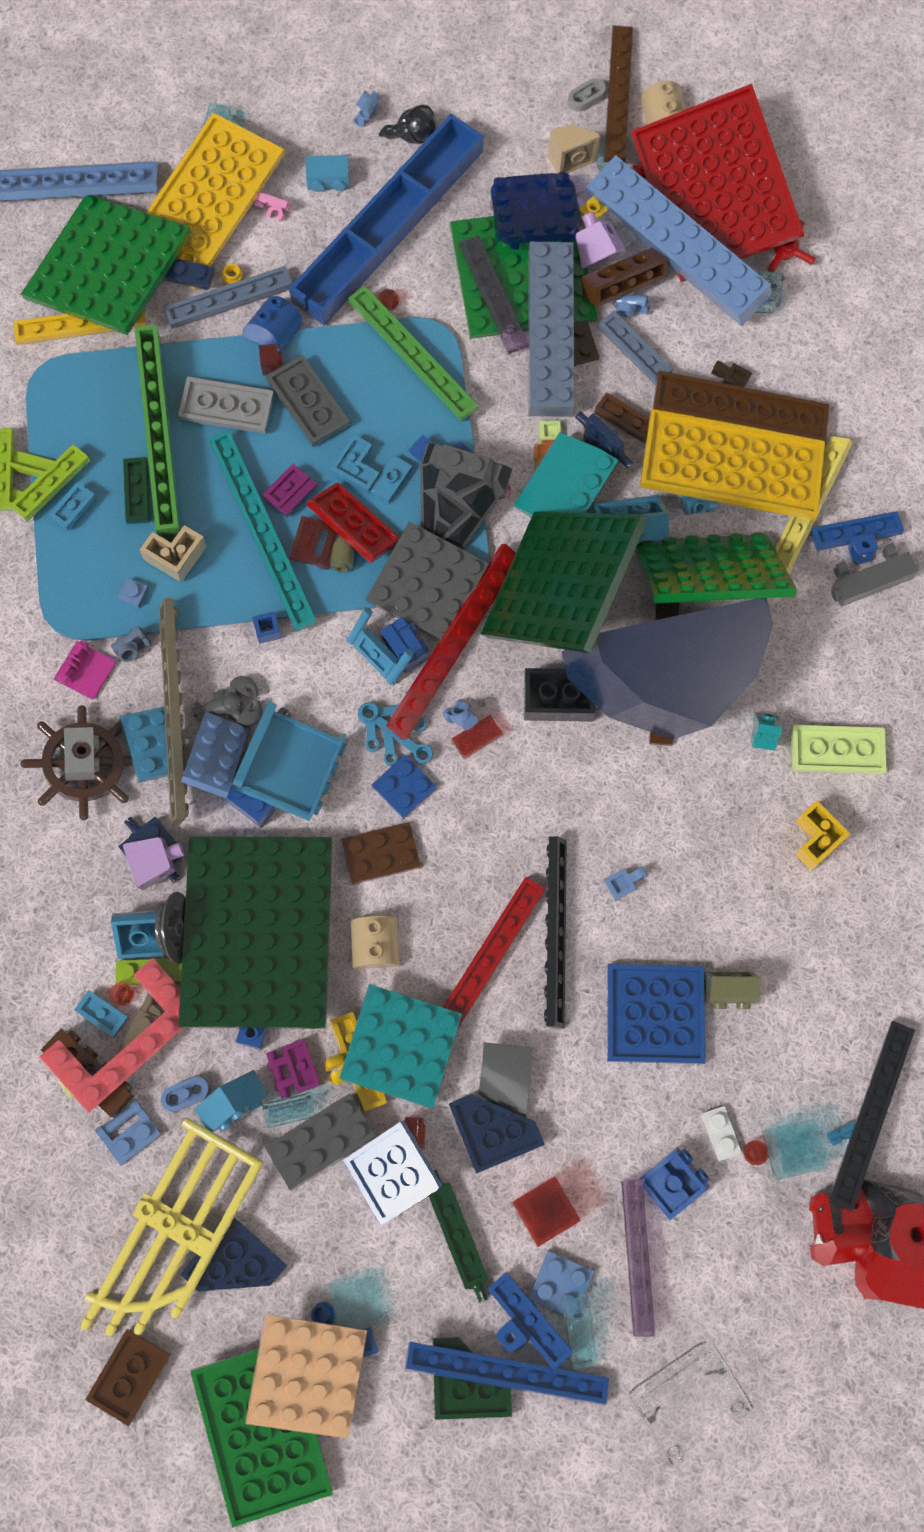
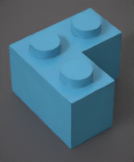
M252 1070L218 1087L195 1108V1111L206 1129L212 1132L219 1129L220 1132H224L233 1126L232 1120L237 1121L246 1114L247 1110L252 1113L263 1106L261 1101L269 1094L255 1071Z

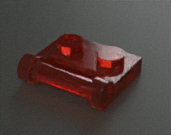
M301 516L289 556L290 560L328 570L333 544L336 536L339 534L322 520ZM326 531L328 535L321 557L315 556L321 533Z

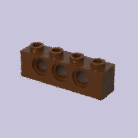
M650 248L582 277V296L598 307L667 277V257L654 248Z
M61 1028L41 1049L44 1053L55 1042L60 1040L69 1051L71 1049L77 1050L78 1055L76 1059L85 1069L87 1066L93 1065L96 1073L107 1064L104 1062L102 1065L95 1059L98 1054L89 1046L84 1048L79 1043L81 1038L71 1029L67 1032ZM124 1081L98 1106L107 1115L115 1118L135 1097L130 1092L133 1087Z

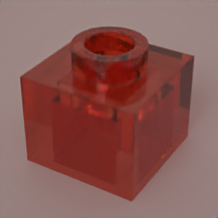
M276 344L259 345L262 375L265 376L279 369V365H283L282 352L277 351Z

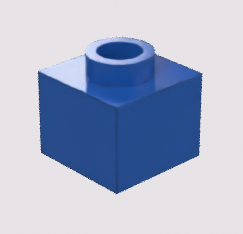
M275 611L252 617L259 644L281 639ZM265 628H271V629H272V630L263 632Z
M240 1028L236 1043L261 1050L267 1029H254V1037L249 1038L247 1037L249 1029Z

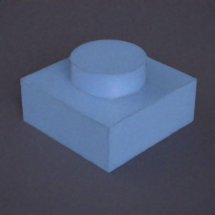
M126 578L117 599L120 602L140 609L147 594L148 586Z

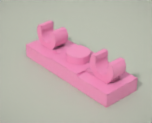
M258 192L252 204L262 209L264 205L269 206L270 208L267 211L269 218L272 217L274 212L278 211L279 221H282L285 217L283 210L290 212L292 208L288 201L262 192Z

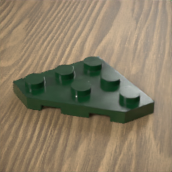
M458 1337L433 1338V1346L474 1353ZM434 1375L435 1420L512 1417L511 1389Z

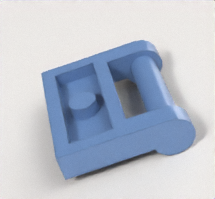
M136 1099L130 1102V1106L106 1125H100L95 1129L99 1138L104 1142L120 1166L162 1135ZM137 1114L140 1120L112 1140L109 1134L133 1115Z

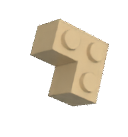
M184 525L172 543L152 532L140 548V553L144 561L182 583L207 546L202 535Z

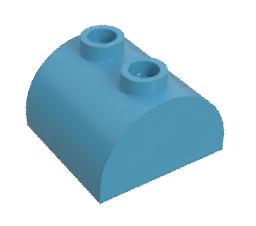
M158 910L112 914L111 926L118 959L166 956L159 949L156 940L155 921Z

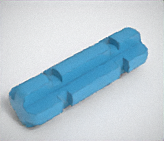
M856 1120L838 1128V1131L835 1129L829 1132L827 1137L831 1145L841 1143L842 1139L844 1141L849 1139Z

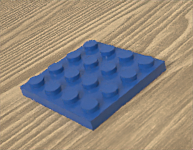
M608 964L607 1062L705 1064L704 966Z

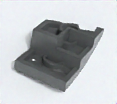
M484 1042L479 1094L494 1104L526 1118L533 1047Z

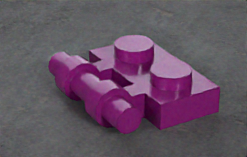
M305 1039L281 1047L284 1057L279 1059L275 1050L266 1053L268 1059L267 1066L269 1071L273 1073L276 1082L274 1087L276 1092L279 1091L281 1100L291 1097L288 1088L293 1085L296 1088L297 1094L321 1086ZM288 1065L291 1078H284L282 1066Z

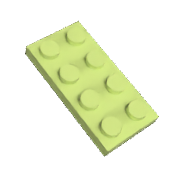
M792 725L791 727L792 772L882 775L887 772L885 728Z

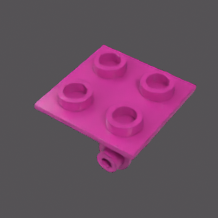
M76 641L53 680L94 700L117 661L88 647L89 644L85 641Z

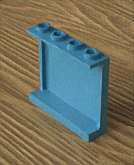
M268 701L231 788L310 821L313 814L318 815L323 802L319 801L322 794L326 796L331 782L327 780L329 775L334 776L339 763L335 761L337 756L342 757L347 746L346 743H343L346 734L343 733L340 739L276 712L277 704Z

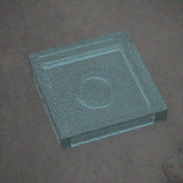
M377 1270L327 1284L332 1306L335 1309L337 1325L363 1329L389 1322Z

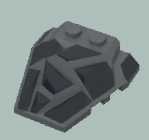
M427 443L420 463L421 528L459 548L465 549L480 528L483 520L491 513L496 502L506 492L512 469L494 462L493 459L448 445L441 446Z

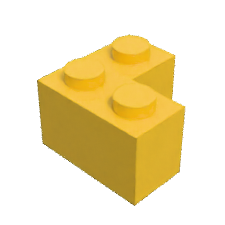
M818 800L795 821L811 838L795 855L812 871L850 835Z

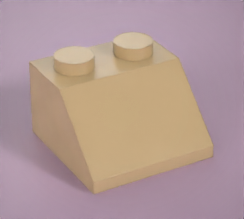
M573 125L558 127L550 132L548 159L559 177L596 162L600 139L599 134Z

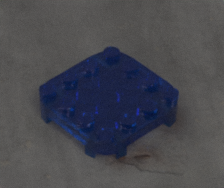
M541 173L504 178L496 177L494 179V184L491 187L490 206H492L495 237L498 242L502 241L511 245L512 250H519V243L556 240L570 242V240L576 237V233L580 231L581 215L576 190L572 180L569 179L568 173Z

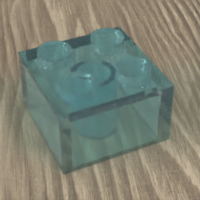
M815 1119L762 1131L774 1180L828 1169Z

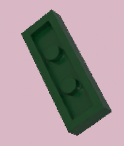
M146 457L123 459L125 521L127 524L150 523Z

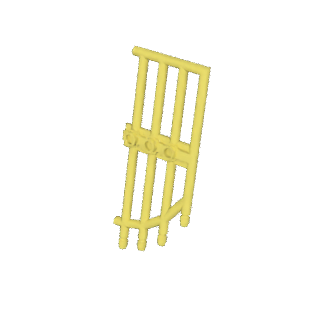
M186 1118L182 1123V1127L188 1129L152 1196L144 1193L142 1199L139 1200L132 1215L139 1220L99 1292L96 1294L90 1291L87 1294L85 1300L92 1304L86 1313L87 1316L82 1320L80 1328L87 1331L101 1307L115 1311L111 1318V1323L108 1324L105 1334L110 1337L116 1332L117 1326L121 1323L126 1313L143 1312L139 1318L140 1321L137 1322L134 1328V1333L139 1336L144 1332L146 1324L149 1323L155 1310L174 1301H177V1305L172 1309L171 1317L178 1319L264 1161L191 1119ZM198 1135L209 1143L176 1203L171 1208L162 1203L161 1199L195 1137ZM219 1147L230 1155L194 1220H191L181 1214L214 1152ZM240 1159L251 1167L215 1233L203 1227L202 1224L236 1162ZM149 1225L159 1231L121 1302L107 1298L146 1226ZM169 1237L178 1242L180 1246L150 1300L132 1302L166 1239ZM188 1250L201 1256L187 1284L165 1294Z

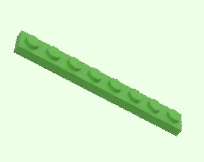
M363 286L348 298L350 305L461 422L478 409L475 401L366 286Z

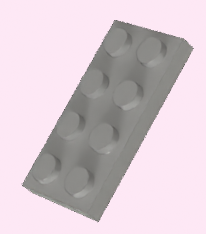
M187 377L178 418L182 421L266 434L274 391Z

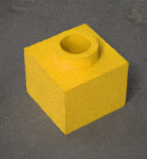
M592 196L578 208L577 217L584 223L582 217L594 212L598 222L604 221L607 218L608 208Z

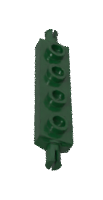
M434 1170L435 1174L437 1175L438 1179H439L440 1182H441V1179H440V1177H439V1174H438L437 1170ZM443 1183L441 1188L428 1195L463 1285L465 1289H474L478 1303H481L483 1300L479 1293L480 1291L484 1301L489 1299L483 1287V1284L488 1280V1276L450 1183Z

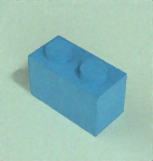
M348 155L305 156L308 190L315 192L325 189L342 191L350 188Z

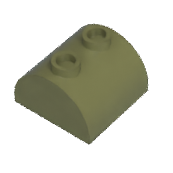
M704 972L705 998L707 1003H712V1008L727 1009V1003H734L737 1009H751V1004L758 1003L760 976L752 972Z

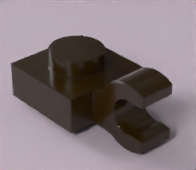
M717 360L710 374L718 378H724L722 383L745 387L752 372L735 363L730 368Z

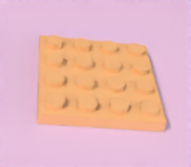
M265 1314L245 1423L349 1438L367 1330Z

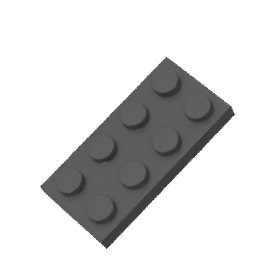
M303 355L265 376L266 381L312 447L350 426L349 419Z

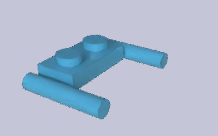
M365 608L346 641L354 645L367 661L387 679L389 685H395L414 653L412 650L406 649L399 660L369 629L364 630L363 628L373 613L370 608Z

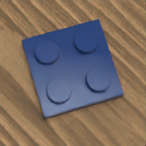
M406 754L371 784V787L402 819L409 815L437 789V786Z

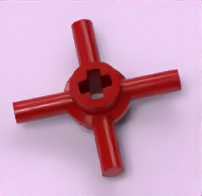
M800 220L803 229L805 226V222ZM798 239L773 248L776 255L769 264L767 271L774 273L782 260H788L794 256L812 266L816 257L799 249Z

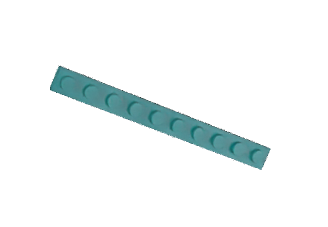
M228 430L210 437L209 442L295 632L317 624L230 431Z

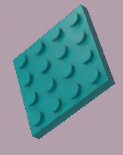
M369 984L339 1080L434 1109L462 1014Z

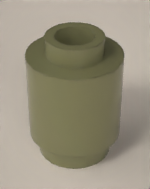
M342 537L337 538L333 544L330 565L335 571L345 573L353 568L355 549Z

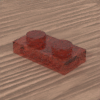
M491 715L475 724L473 728L453 737L451 742L465 760L500 738L503 733Z

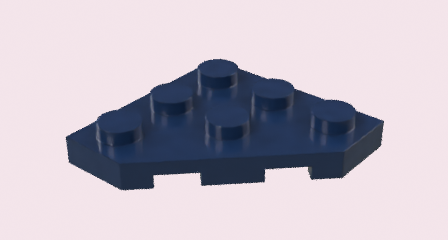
M472 1094L449 1103L476 1174L545 1145L536 1122Z
M234 1217L195 1289L201 1292L271 1286L288 1265ZM198 1254L180 1274L186 1281L189 1280L201 1258Z

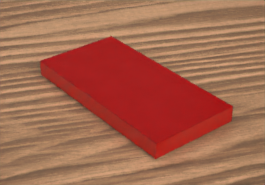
M339 482L312 497L307 502V506L370 563H373L395 548L400 539L394 531Z

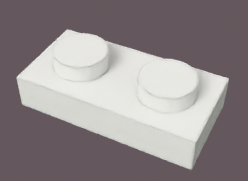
M725 1106L702 1113L701 1117L717 1161L742 1154Z

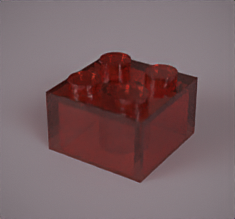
M555 1176L511 1202L536 1247L543 1245L581 1221Z

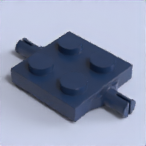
M580 411L575 416V419L584 426L583 438L585 443L597 447L618 459V463L621 462L626 469H629L634 464L624 452V442L594 413L587 417Z
M129 817L128 820L124 821V824L127 825L132 833L118 847L125 854L123 844L157 837L163 838L167 846L174 845L177 842L157 817H153L149 822L140 827L133 817ZM179 858L172 860V861H173V864H175V862H176ZM176 872L167 876L172 884L180 879Z

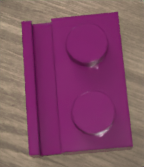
M292 464L263 493V498L288 518L317 488V483L313 482L308 475Z

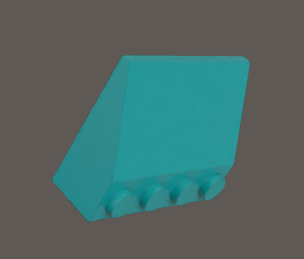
M559 432L513 507L529 517H532L534 512L588 513L615 470L618 459L597 447Z

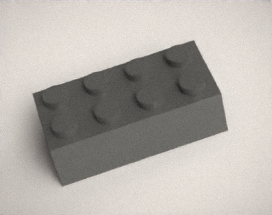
M349 1093L264 1147L290 1191H293L372 1141L376 1136Z

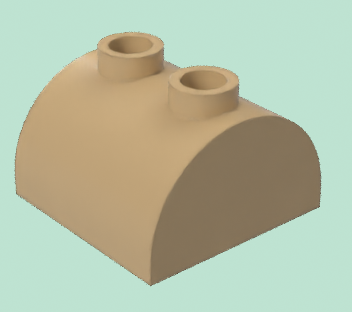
M673 81L655 83L649 86L641 96L646 125L686 109L682 88Z
M368 916L350 921L352 969L400 967L397 918L391 916Z

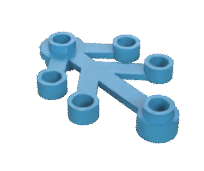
M367 702L359 707L358 718L366 725V749L369 752H377L379 750L378 747H380L379 741L376 739L375 725L383 730L385 745L384 763L387 766L391 767L392 764L394 765L398 761L397 755L394 752L393 738L414 754V759L417 763L427 764L431 761L432 749L428 745H417L410 738L401 740L386 727L388 722L382 717L392 716L399 704L379 708L375 703ZM372 711L374 715L368 718L365 716V713ZM423 717L419 719V721L424 723L423 727H414V730L417 732H422L426 729V720ZM370 742H376L377 746L376 748L371 749L369 748L368 744ZM425 752L428 756L425 759H421L419 754ZM390 755L395 757V760L391 763L386 760Z

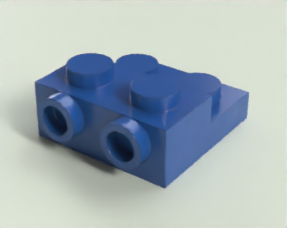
M678 1146L638 1180L669 1220L673 1219L710 1187L707 1183L710 1179L705 1171L701 1168L697 1170L691 1163L693 1158L686 1149L680 1150Z

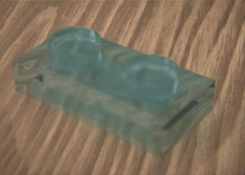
M310 1092L263 1103L262 1105L267 1129L309 1119L315 1115Z

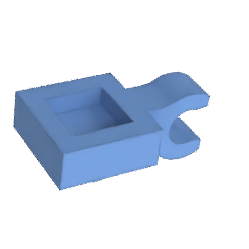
M643 867L630 874L624 868L605 878L604 882L614 900L617 901L635 891L634 883L646 878L647 873Z

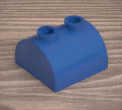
M271 296L245 325L243 337L281 352L302 326V317L297 308L288 300L279 296Z

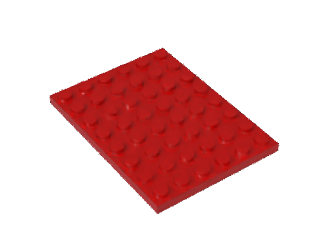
M752 83L631 131L647 182L741 260L804 237L797 211ZM677 272L680 283L686 281V279Z

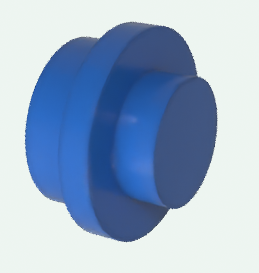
M320 1302L312 1309L311 1319L313 1322L333 1324L335 1321V1309L329 1302Z

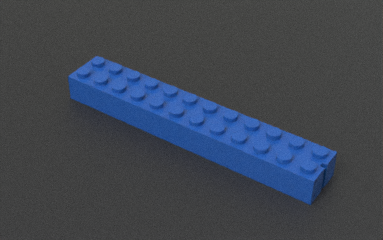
M450 114L290 286L291 302L304 312L309 310V315L325 326L347 302L348 298L358 290L483 153L484 136L453 114Z

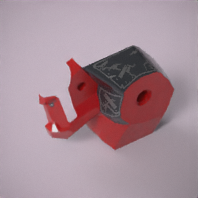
M864 1179L853 1211L849 1212L841 1208L845 1232L840 1235L834 1233L830 1204L827 1202L828 1197L826 1193H818L810 1197L809 1211L813 1215L814 1243L809 1246L813 1261L822 1266L855 1262V1282L864 1299L882 1300L924 1309V1196L916 1190Z

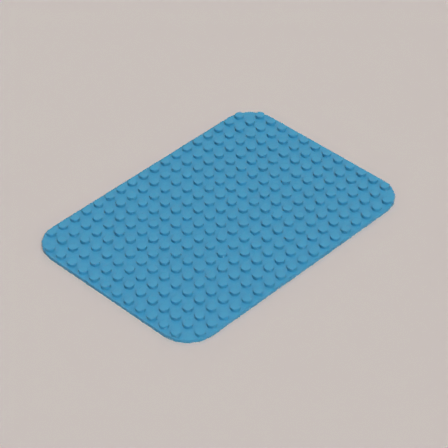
M409 317L397 319L466 392L461 352L455 336L443 324L429 318ZM367 322L298 329L281 352L246 339L243 335L161 344L181 529L185 525L204 537L207 546L181 583L144 561L140 553V548L152 532L157 534L155 530L137 346L64 354L50 358L35 370L28 381L26 391L29 454L56 461L74 444L91 460L33 516L39 603L42 614L55 632L71 640L91 641L117 638L120 635L129 634L130 630L137 626H140L145 634L160 633L159 605L164 598H173L174 607H177L175 628H178V630L253 622V616L274 611L276 619L289 618L209 442L210 437L228 430L230 431L313 615L378 608L367 602L366 598L393 549L373 563H370L355 550L353 568L345 573L335 571L330 565L332 548L336 539L341 536L307 506L308 500L339 482L401 537L409 521L421 527L420 462L408 451L414 443L424 435L433 444L441 446H453L457 442H462L475 453L470 416L461 422ZM303 355L349 419L350 426L312 447L275 392L266 434L179 420L178 413L187 377L273 391L265 376ZM353 434L372 444L373 449L363 463L380 472V474L393 455L412 465L411 472L390 503L383 501L370 492L366 493L330 473L331 466ZM146 457L150 523L127 524L125 521L123 459ZM294 464L308 475L313 482L317 483V488L287 518L285 514L263 498V493ZM31 476V484H32L38 477ZM78 482L93 492L96 499L67 531L50 519L49 514ZM483 520L480 528L465 549H460L488 563L489 548L485 520ZM126 578L148 586L147 594L140 609L120 602L117 599Z

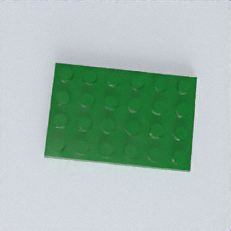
M259 1348L209 1363L190 1371L232 1528L333 1495L317 1434L245 1423Z

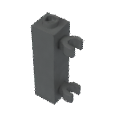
M891 543L884 546L885 549L881 551L886 560L853 574H849V569L845 562L837 564V568L833 569L838 579L831 587V595L834 601H838L840 606L843 607L912 580L919 570L910 553L907 552L898 556L895 545Z

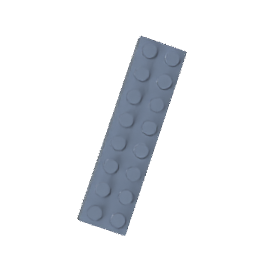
M530 242L528 251V416L572 417L574 410L573 242Z

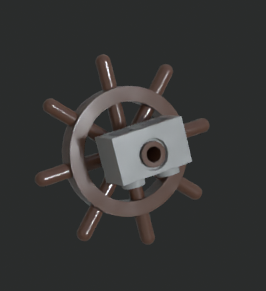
M80 705L77 708V723L62 727L56 732L44 721L37 723V728L49 738L43 749L42 759H23L20 765L22 768L43 769L44 777L50 788L38 798L40 806L46 805L56 794H59L66 799L79 802V818L85 821L89 817L88 801L99 799L109 792L121 803L129 801L128 795L116 786L122 775L123 766H133L130 756L123 757L121 746L115 738L122 731L120 721L109 731L99 725L87 723V709L84 705ZM106 746H108L113 757H95ZM58 747L64 751L65 758H53ZM99 766H113L108 777L99 771ZM65 767V773L58 779L53 768ZM71 780H78V789L67 786V784ZM88 780H96L100 783L95 787L88 788Z

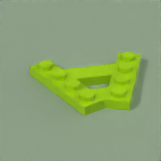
M12 427L1 428L0 511L13 510L28 522L91 460L74 444L56 461L14 450V430ZM13 471L38 477L24 492L13 489Z

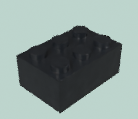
M525 668L524 720L593 722L595 704L568 679L566 669Z

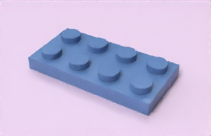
M205 712L181 782L227 798L249 728Z

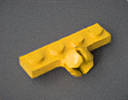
M353 1011L329 1021L339 1047V1053L329 1056L325 1061L326 1072L340 1067V1070L330 1073L331 1076H328L334 1085L346 1082L339 1080V1076L357 1023ZM352 1084L363 1113L387 1104L383 1093Z

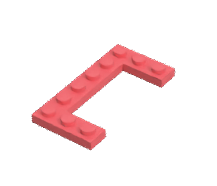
M153 958L133 976L165 1012L98 1072L91 1076L60 1040L38 1057L87 1113H90L183 1029L178 1027L180 988Z

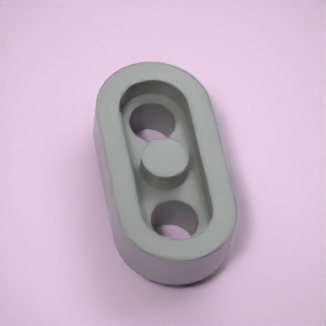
M593 78L574 88L569 93V107L575 111H582L600 101L605 96L606 84L601 79Z

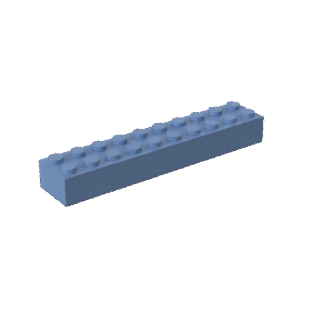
M616 155L586 186L590 198L594 196L608 208L609 215L649 249L654 248L666 256L668 265L741 327L772 295L769 282Z

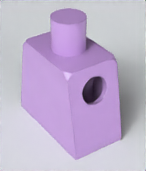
M594 212L582 217L586 228L576 233L582 268L596 267L626 252L610 221L598 222Z
M161 837L123 844L135 885L141 890H145L173 874L176 870L172 860L184 856L180 843L167 846L166 841Z

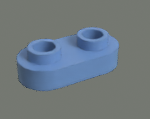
M201 1077L189 1078L166 1088L161 1095V1104L170 1112L185 1109L207 1098L210 1091L209 1084ZM196 1085H200L202 1088L199 1094L193 1093V1088ZM173 1095H177L179 1098L176 1104H171L170 1098Z

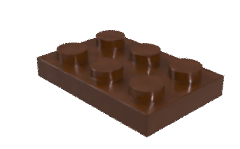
M410 822L341 839L352 885L421 868Z
M126 1329L85 1400L129 1427L171 1354L135 1334L132 1330Z

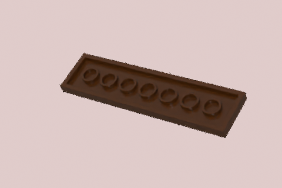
M658 371L653 400V409L754 427L826 442L829 404Z

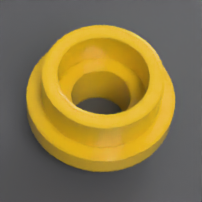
M230 263L223 268L221 276L226 284H232L243 279V271L238 265ZM232 273L236 274V275L233 276V277H230V276H229V275L232 274Z

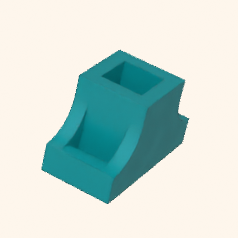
M755 712L751 736L752 747L776 751L777 742L782 732V725L778 716Z

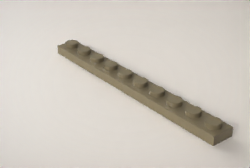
M164 598L159 605L170 822L171 825H180L188 817L189 805L185 803L188 785L181 782L186 768V759L182 756V750L185 747V738L181 736L184 718L183 714H180L182 693L179 692L178 687L181 682V672L177 670L180 651L176 649V642L179 632L178 628H175L177 607H174L173 598Z

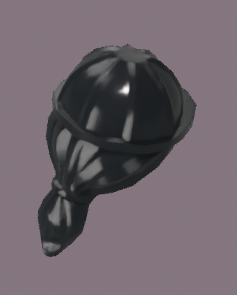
M417 105L401 114L395 125H385L380 130L379 137H385L389 140L400 137L410 144H423L437 129L435 114L428 105Z

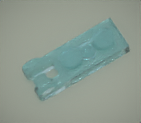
M580 1293L575 1298H570L569 1296L562 1297L561 1306L564 1313L567 1342L574 1351L570 1356L572 1369L577 1370L598 1365L590 1302L587 1293ZM580 1307L581 1313L574 1315L573 1309Z

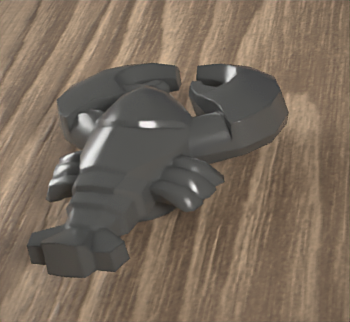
M246 676L235 677L230 682V687L226 694H224L225 689L222 688L214 692V700L202 706L199 702H195V707L192 708L193 715L199 722H202L205 712L229 721H231L229 719V716H231L238 724L244 727L254 726L262 717L260 701H256L254 711L251 710L253 707V702H251L241 713L240 710L244 699L236 693L238 691L246 697H251V693L247 690L252 689L255 697L259 696V689L251 678Z

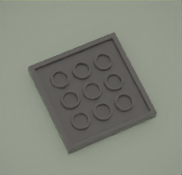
M409 521L369 592L366 601L397 618L404 617L407 622L411 621L419 630L441 640L463 603L479 583L489 564Z

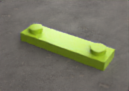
M169 958L154 959L175 983H181L182 963H172ZM151 959L116 961V986L141 985L133 974Z

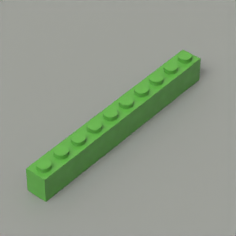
M157 325L135 327L155 530L157 535L165 540L175 539L180 532L181 522L161 337Z

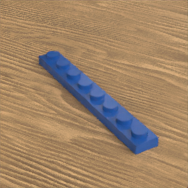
M408 1343L404 1370L598 1405L607 1404L608 1377L558 1368L554 1370L552 1367L421 1343Z

